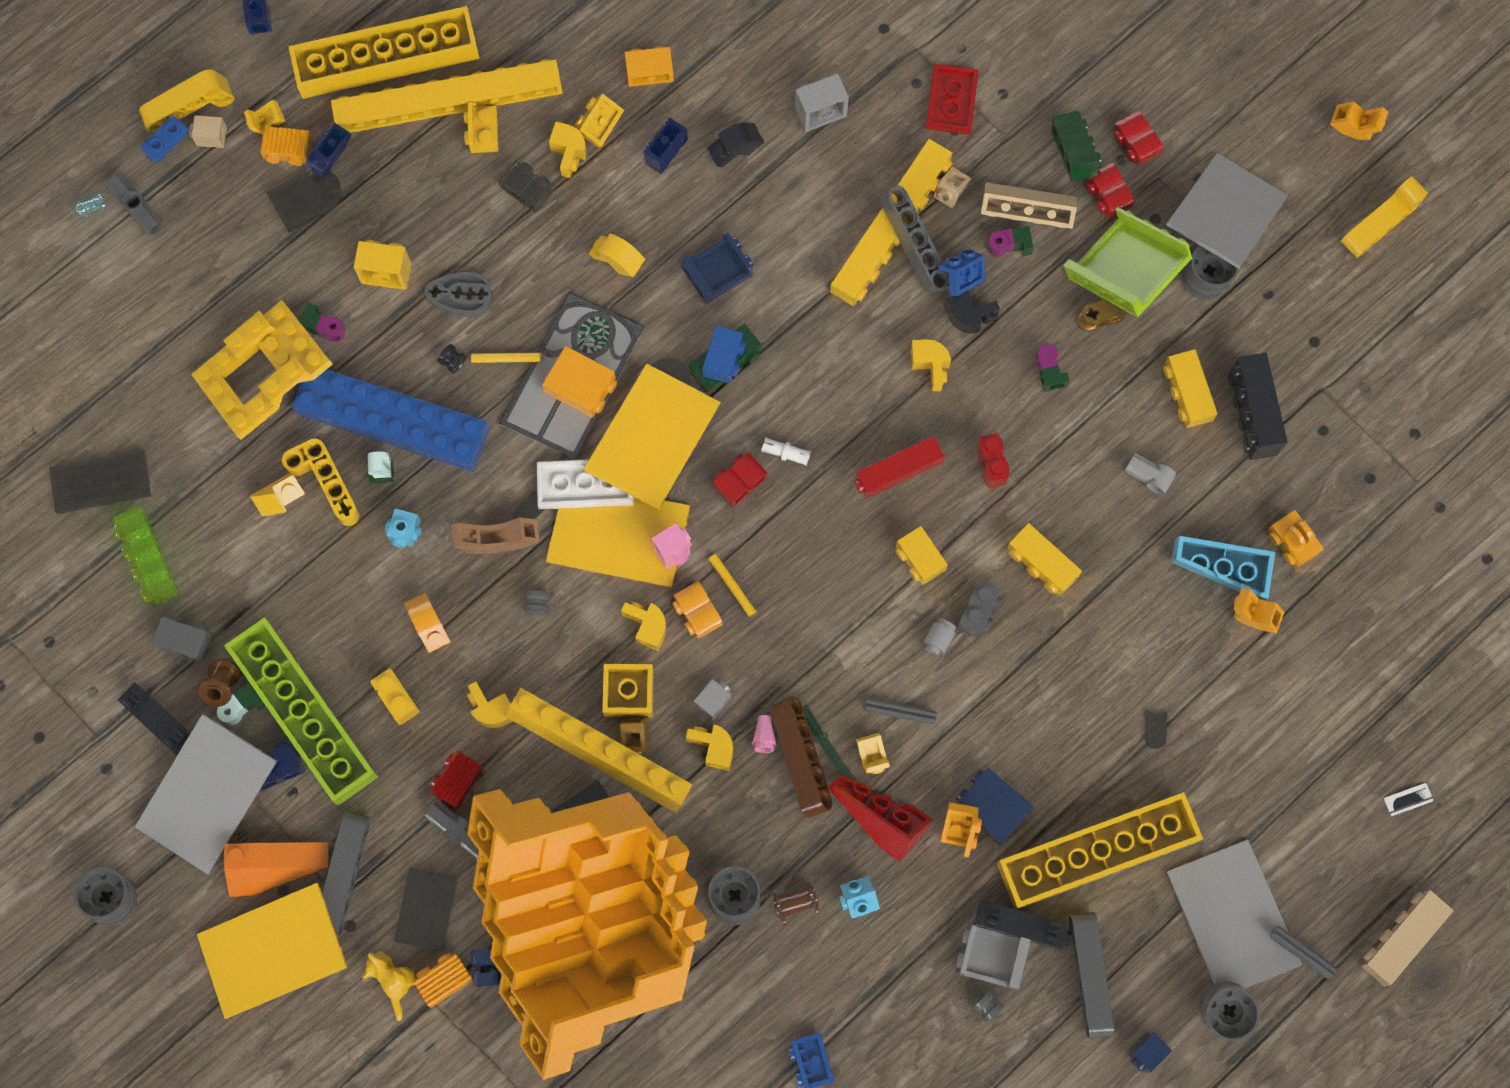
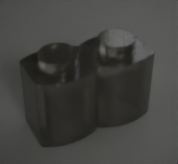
M515 160L498 180L499 186L506 193L535 213L553 193L550 180L543 175L538 176L534 174L533 168L526 162L520 163Z

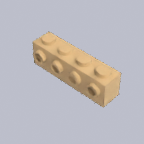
M986 182L981 214L1073 229L1077 197Z
M1431 890L1423 893L1418 892L1410 901L1412 904L1411 908L1407 912L1403 910L1396 917L1395 922L1397 924L1392 930L1387 929L1380 936L1379 940L1381 943L1376 949L1372 947L1363 957L1366 961L1361 967L1384 987L1393 984L1454 911Z

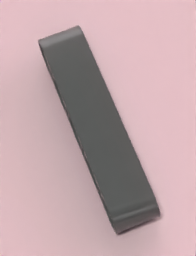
M898 185L887 189L880 196L881 205L926 292L932 294L946 289L949 286V274L939 270V264L943 262L907 191ZM891 193L897 197V203L892 201ZM902 214L907 217V224L902 221ZM912 235L917 237L918 245L912 241ZM923 256L927 257L929 261L928 266L923 263ZM934 276L939 280L938 287L933 282Z
M345 812L342 817L322 893L337 936L341 935L370 827V817Z
M1089 912L1069 915L1087 1037L1114 1035V1024L1096 913Z

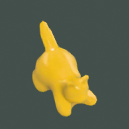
M378 951L376 954L369 953L365 973L362 978L373 977L379 981L383 991L391 999L396 1020L399 1022L402 1020L403 1014L400 999L414 985L413 981L416 980L415 974L408 967H395L391 957L382 951Z

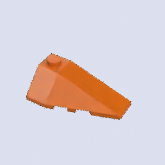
M329 842L224 844V871L229 897L256 896L264 891L285 885V883L329 868Z

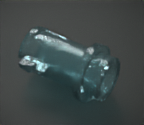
M101 194L83 202L78 200L79 203L74 204L79 217L84 216L85 218H87L88 214L106 209Z

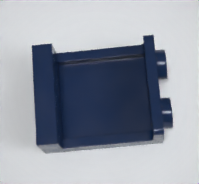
M728 232L724 234V238L696 256L690 258L687 255L680 259L682 270L705 304L753 276L752 267H754L751 258L748 255H743L738 239L735 236L731 237Z
M987 768L985 772L979 770L971 780L974 785L969 791L964 788L955 800L958 801V804L978 807V818L982 819L981 828L993 837V841L1001 846L1034 806L991 769Z

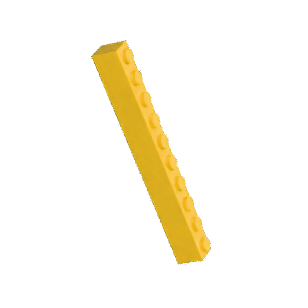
M543 59L539 63H521L516 67H499L489 72L477 71L472 73V75H456L449 79L440 81L430 80L427 83L418 85L407 84L402 88H385L380 92H363L358 96L352 97L341 96L336 100H331L335 127L338 134L341 135L461 113L464 110H468L467 102H472L473 107L499 106L563 94L556 59Z

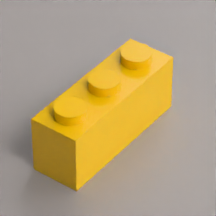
M1196 349L1169 356L1163 366L1165 377L1170 379L1172 385V398L1178 402L1180 421L1185 423L1186 428L1214 421L1218 414Z
M1029 523L1007 547L1011 558L1016 562L1021 561L1027 567V572L1034 578L1039 577L1045 583V588L1054 595L1061 596L1082 573L1081 569Z

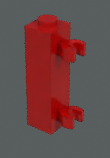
M933 436L858 471L854 484L859 494L863 493L865 498L868 499L942 464L945 456Z

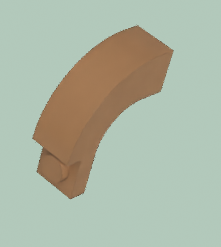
M519 517L496 525H473L459 522L451 525L453 548L464 549L465 553L488 554L507 552L539 543L537 520Z

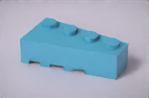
M1179 536L1174 540L1171 563L1238 592L1241 591V588L1251 589L1258 599L1268 600L1275 552Z

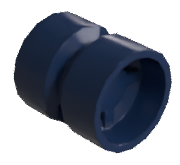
M491 948L471 950V965L476 969L472 972L473 987L500 985L502 974L490 959ZM491 966V972L485 973L484 967Z

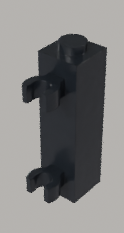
M134 682L118 701L177 756L191 733L141 686Z
M985 900L979 902L974 925H977V927L1017 938L1030 939L1031 943L1058 951L1069 944L1071 932L1068 931V924Z

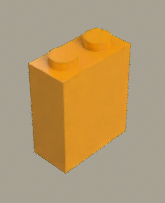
M565 346L542 387L544 393L593 418L596 412L600 413L605 405L604 399L608 393L611 394L614 391L617 381H615L614 371Z

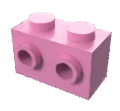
M677 523L652 538L653 549L666 570L675 564L676 566L682 565L689 559L688 556L691 555V538L684 527L680 529Z

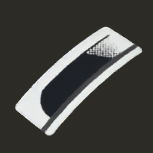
M1424 783L1384 798L1390 815L1394 816L1433 802V797L1427 784Z

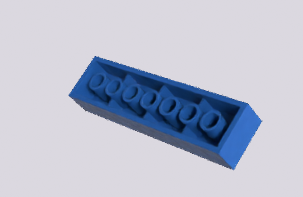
M325 370L315 380L302 382L292 405L294 411L299 416L471 472L475 470L490 430L485 420L330 370Z

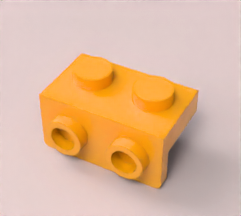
M949 802L941 834V842L965 846L964 857L969 858L971 849H976L978 835L975 833H980L982 819L978 818L979 808Z

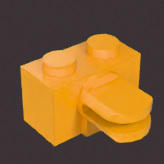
M1296 510L1286 515L1267 530L1272 544L1281 549L1284 560L1288 565H1292L1295 570L1324 549L1315 537L1314 532L1302 520Z

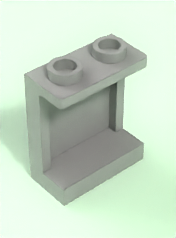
M972 924L970 929L965 928L962 937V943L966 945L964 953L958 954L956 968H960L958 974L1018 990L1031 940L1023 937L1009 936Z

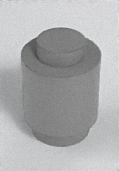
M939 618L937 622H934L923 641L926 645L925 650L935 656H938L939 653L944 654L955 636L954 631L956 627L949 621Z

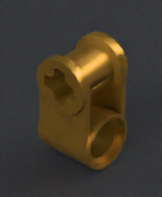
M1102 299L1101 301L1086 305L1079 315L1077 323L1080 329L1089 332L1117 324L1125 319V315L1121 308Z

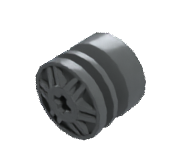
M1199 245L1191 254L1192 259L1181 270V280L1185 289L1193 296L1200 299H1212L1219 296L1236 278L1239 269Z
M730 866L721 869L713 876L709 883L708 896L711 909L716 917L724 923L731 925L744 924L754 918L761 904V890L754 874L744 867ZM739 893L740 901L734 900L731 902L730 895H737Z
M96 867L87 871L78 880L74 889V901L77 909L92 921L103 926H116L125 922L133 914L137 905V893L134 885L116 870L108 867ZM108 895H111V897H110L111 902H110V903H107V901H108L107 896H108Z
M1230 981L1217 982L1209 986L1202 995L1200 1014L1204 1023L1220 1038L1228 1041H1240L1249 1037L1257 1028L1260 1020L1259 1006L1255 998L1239 984ZM1225 1004L1230 1006L1231 1012L1228 1014L1223 1007Z

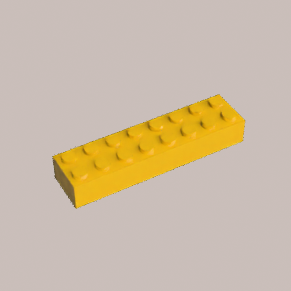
M467 6L288 46L297 88L302 99L480 59Z
M1183 792L999 860L997 866L1012 905L1017 910L1201 841L1203 837Z

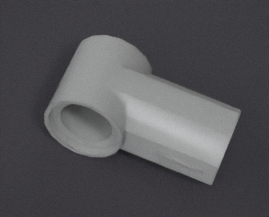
M1137 453L1134 454L1124 471L1146 483L1148 489L1159 495L1166 494L1176 476L1175 471L1163 464L1156 465Z

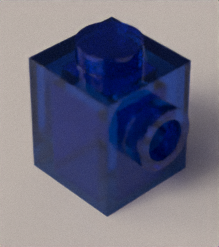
M242 0L245 24L250 35L273 31L270 7L267 0Z

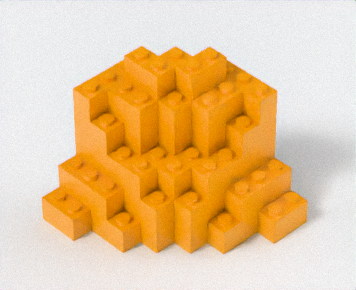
M501 789L473 796L467 833L479 850L473 889L484 903L481 923L493 939L490 959L502 974L498 993L522 1026L519 1046L542 1079L545 1080L569 1072L575 1052L599 1045L605 1025L681 1001L695 948L693 942L703 939L707 920L694 905L698 885L685 870L689 857L687 846L682 843L677 835L667 838L665 833L658 828L653 819L644 811L640 803L635 800L630 792L551 813L550 809L544 805L540 798L512 805L511 800L505 796Z

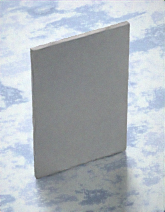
M1217 153L1170 218L1167 226L1239 269L1288 195Z
M202 714L135 825V828L185 859L191 865H194L206 874H210L224 851V844H228L277 763V760L226 729L220 723Z
M1249 840L1228 846L1223 850L1190 863H1184L1182 866L1166 872L1214 984L1221 981H1230L1239 984L1242 988H1247L1303 965L1298 957L1270 938V933L1274 927L1280 926L1288 932Z

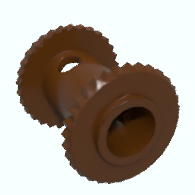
M216 659L208 665L207 674L209 679L206 678V680L201 681L198 686V694L202 701L208 705L220 707L226 705L231 700L232 691L230 686H235L239 682L241 672L234 662L227 659Z
M806 880V889L782 897H778L777 892L773 891V902L782 924H787L785 916L814 907L816 914H819V903L814 887H811L809 880Z

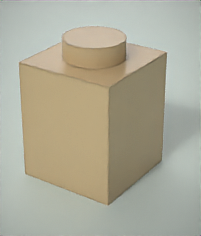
M195 115L194 123L190 124L189 134L197 146L224 148L227 126L222 117Z

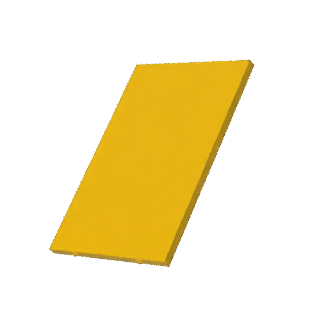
M646 364L586 464L584 471L659 510L721 402Z
M633 497V505L560 508L557 512L546 562L672 588L677 566L675 564L666 570L653 549L652 538L676 523L680 529L685 528L690 505L664 500L660 509L657 510Z
M315 883L197 934L202 954L204 955L225 1019L348 968L319 883Z

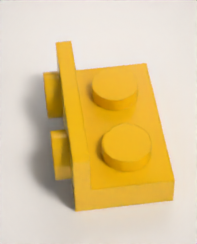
M604 94L596 98L592 97L585 107L588 109L584 116L581 115L574 124L583 137L597 148L603 145L624 112V109Z
M467 102L468 110H464V123L468 124V131H464L465 145H469L471 153L499 152L497 106L473 107L472 102Z

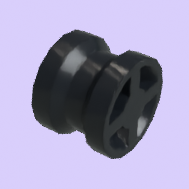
M449 344L441 352L437 362L440 365L447 366L448 371L454 374L463 366L467 355L463 352L459 353L453 344Z

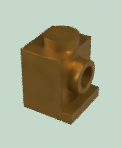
M649 716L625 717L620 723L621 744L640 755L650 747ZM634 733H640V738L635 737Z

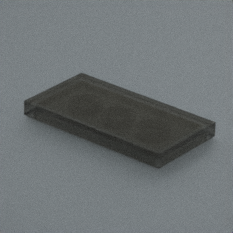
M143 449L49 467L55 513L57 514L152 496L146 454Z

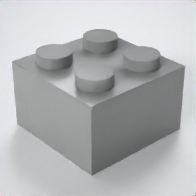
M838 74L832 76L825 75L819 81L811 84H802L795 90V111L805 132L847 117L849 97Z

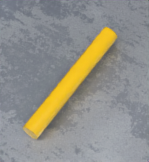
M472 353L471 362H542V353Z
M717 554L712 555L708 560L748 617L753 616L757 612Z

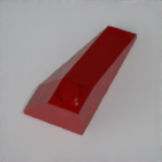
M841 775L829 786V790L874 842L898 861H901L912 851L933 821L932 818L906 802L904 806L891 801L892 796L885 793L883 796L871 792L869 786Z

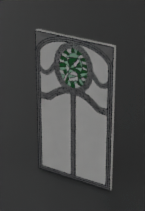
M569 292L537 352L542 353V362L531 363L500 425L576 460L600 413L596 412L595 416L591 418L544 393L542 384L565 346L614 371L615 381H617L645 326ZM610 393L606 395L604 399L605 403L607 402Z

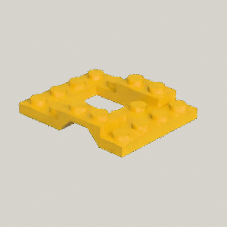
M281 300L264 315L258 311L223 340L226 346L191 375L236 436L242 440L279 409L283 395L297 383L315 380L333 363L289 307ZM261 349L277 371L258 386L261 391L244 405L225 378Z

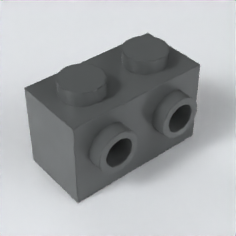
M979 580L957 629L977 638L980 637L982 631L987 633L993 619L989 618L992 610L997 611L1002 601V598L999 597L1001 589Z
M171 616L170 619L161 617L151 644L157 649L202 663L213 637L206 631L207 627L197 623H193L192 626L184 624L185 620L175 616Z

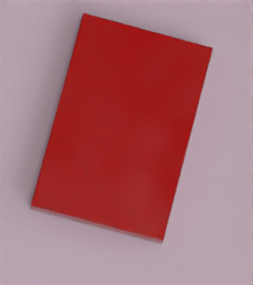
M934 64L925 129L971 135L979 69Z

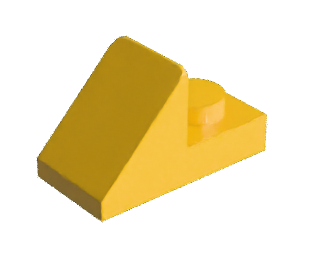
M291 472L250 495L261 515L268 516L285 513L286 509L284 506L305 493Z

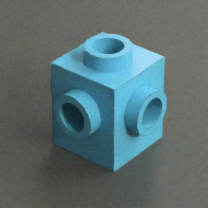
M395 509L392 519H388L385 526V533H387L386 536L391 541V544L399 548H405V546L413 547L414 541H418L421 535V527H419L421 519L418 514Z
M869 876L840 885L843 894L839 896L843 911L848 910L852 919L880 909Z

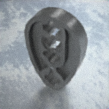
M459 272L439 277L428 283L424 290L429 303L446 313L460 317L472 318L482 315L489 309L493 300L490 283L484 276L475 272ZM434 289H438L439 294L434 298L431 293L434 292ZM458 290H461L462 294H468L472 290L475 295H480L481 291H484L485 295L488 296H484L483 300H479L478 296H472V299L468 300L466 295H460V298L456 299L454 294Z

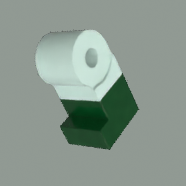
M387 452L368 453L370 484L394 482V462Z
M248 682L231 696V700L226 705L218 706L217 716L222 722L228 725H235L253 707L261 710L266 705Z

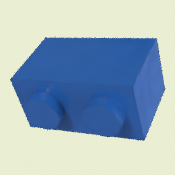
M720 326L715 327L703 366L704 377L729 384L731 383L732 376L737 377L740 363H737L739 355L743 356L747 343L743 341L742 332Z

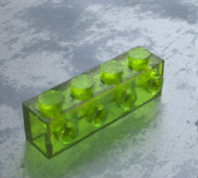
M138 506L113 517L115 526L112 527L117 539H121L124 544L121 550L127 561L130 560L133 568L130 569V573L135 582L139 581L141 589L138 592L142 601L155 608L180 597L146 512Z

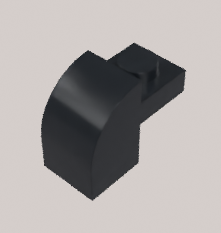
M743 122L721 131L718 134L720 138L711 144L708 150L717 167L723 168L738 154L749 156L765 142L755 123Z
M968 291L959 296L947 298L944 306L953 326L969 334L979 333L982 325L981 322L987 324L994 321L1000 311L997 300L975 308Z

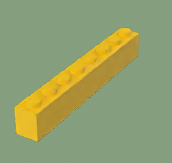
M928 139L898 184V186L905 188L916 211L925 208L929 200L927 196L931 191H936L940 182L939 178L943 173L946 174L953 165L951 161L952 152L931 139ZM892 193L891 199L897 203V197ZM883 208L831 283L830 293L853 307L858 300L861 302L868 292L866 287L870 282L874 283L880 274L879 268L882 264L886 265L893 254L891 252L893 247H898L901 244ZM902 214V221L907 224V217Z
M520 688L508 708L506 714L508 719L675 813L681 807L693 785L523 688Z

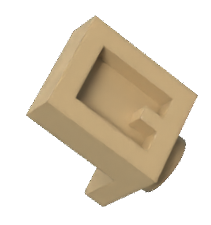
M952 167L940 180L934 193V198L953 208L958 197L970 184L972 178Z

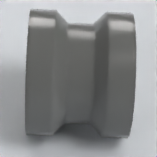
M525 592V598L527 599L525 613L534 615L549 613V608L546 605L549 599L548 592Z
M988 991L972 1008L975 1012H980L983 1015V1020L987 1023L1004 1004L1001 1001H996L993 998V993Z

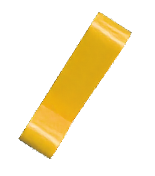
M204 70L143 104L139 108V112L148 132H156L172 115L180 120L208 103L217 107H225L233 103L235 98L226 77L214 70Z
M1411 176L1396 190L1393 196L1354 227L1340 242L1358 258L1411 214L1423 202L1429 192Z
M310 439L284 453L282 463L289 473L292 472L294 476H300L313 470L335 515L343 525L351 526L357 523L360 516L359 511L333 459L321 440ZM314 449H322L319 455L311 456V452ZM293 459H300V463L297 466L290 467ZM324 469H332L328 476H321ZM334 489H342L339 496H331ZM341 505H346L350 515L345 516V512Z

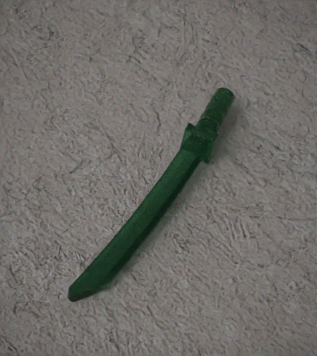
M808 705L802 706L808 726H810L811 731L816 737L814 739L815 743L820 744L841 775L857 781L829 741L828 733H824L819 723H817Z

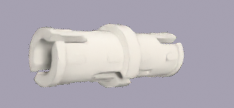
M767 437L765 438L761 452L781 457L783 461L788 459L807 466L811 451L791 446L789 442L784 444Z

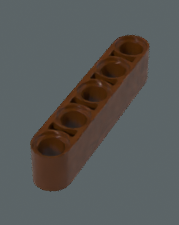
M793 696L772 705L771 715L803 814L811 818L831 810L833 804L801 702L797 697Z

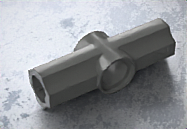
M120 173L110 177L106 187L150 237L162 231L165 223L124 175ZM139 202L138 206L131 207L133 203Z
M437 800L430 806L424 816L434 826L442 830L444 835L459 848H464L474 858L478 859L479 850L467 835L469 822L460 815L457 816Z

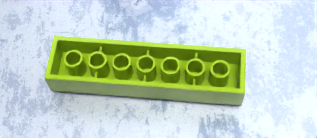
M265 617L224 645L336 805L339 806L378 778V775Z

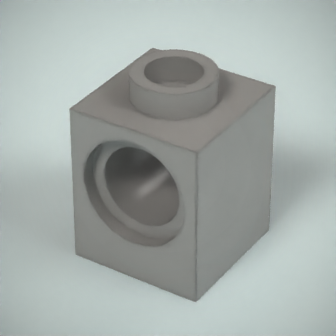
M712 679L694 700V706L713 721L731 700V694L729 693L731 689L722 681L717 683Z

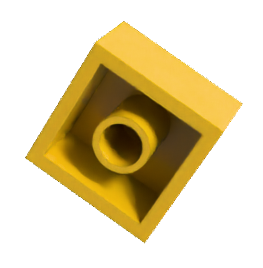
M375 240L359 241L354 269L361 284L407 290L412 263L406 248L398 243L385 245Z
M604 664V717L649 716V718H653V664Z

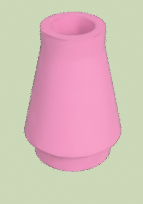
M758 716L752 742L756 752L770 753L774 751V746L777 745L771 716Z

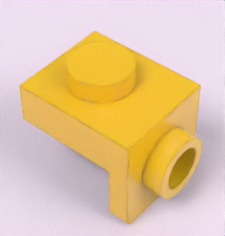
M274 100L269 101L255 112L248 109L244 112L249 129L263 134L264 126L278 127L285 122L279 104Z
M879 733L856 739L862 766L866 773L878 774L883 772L884 768L890 767Z

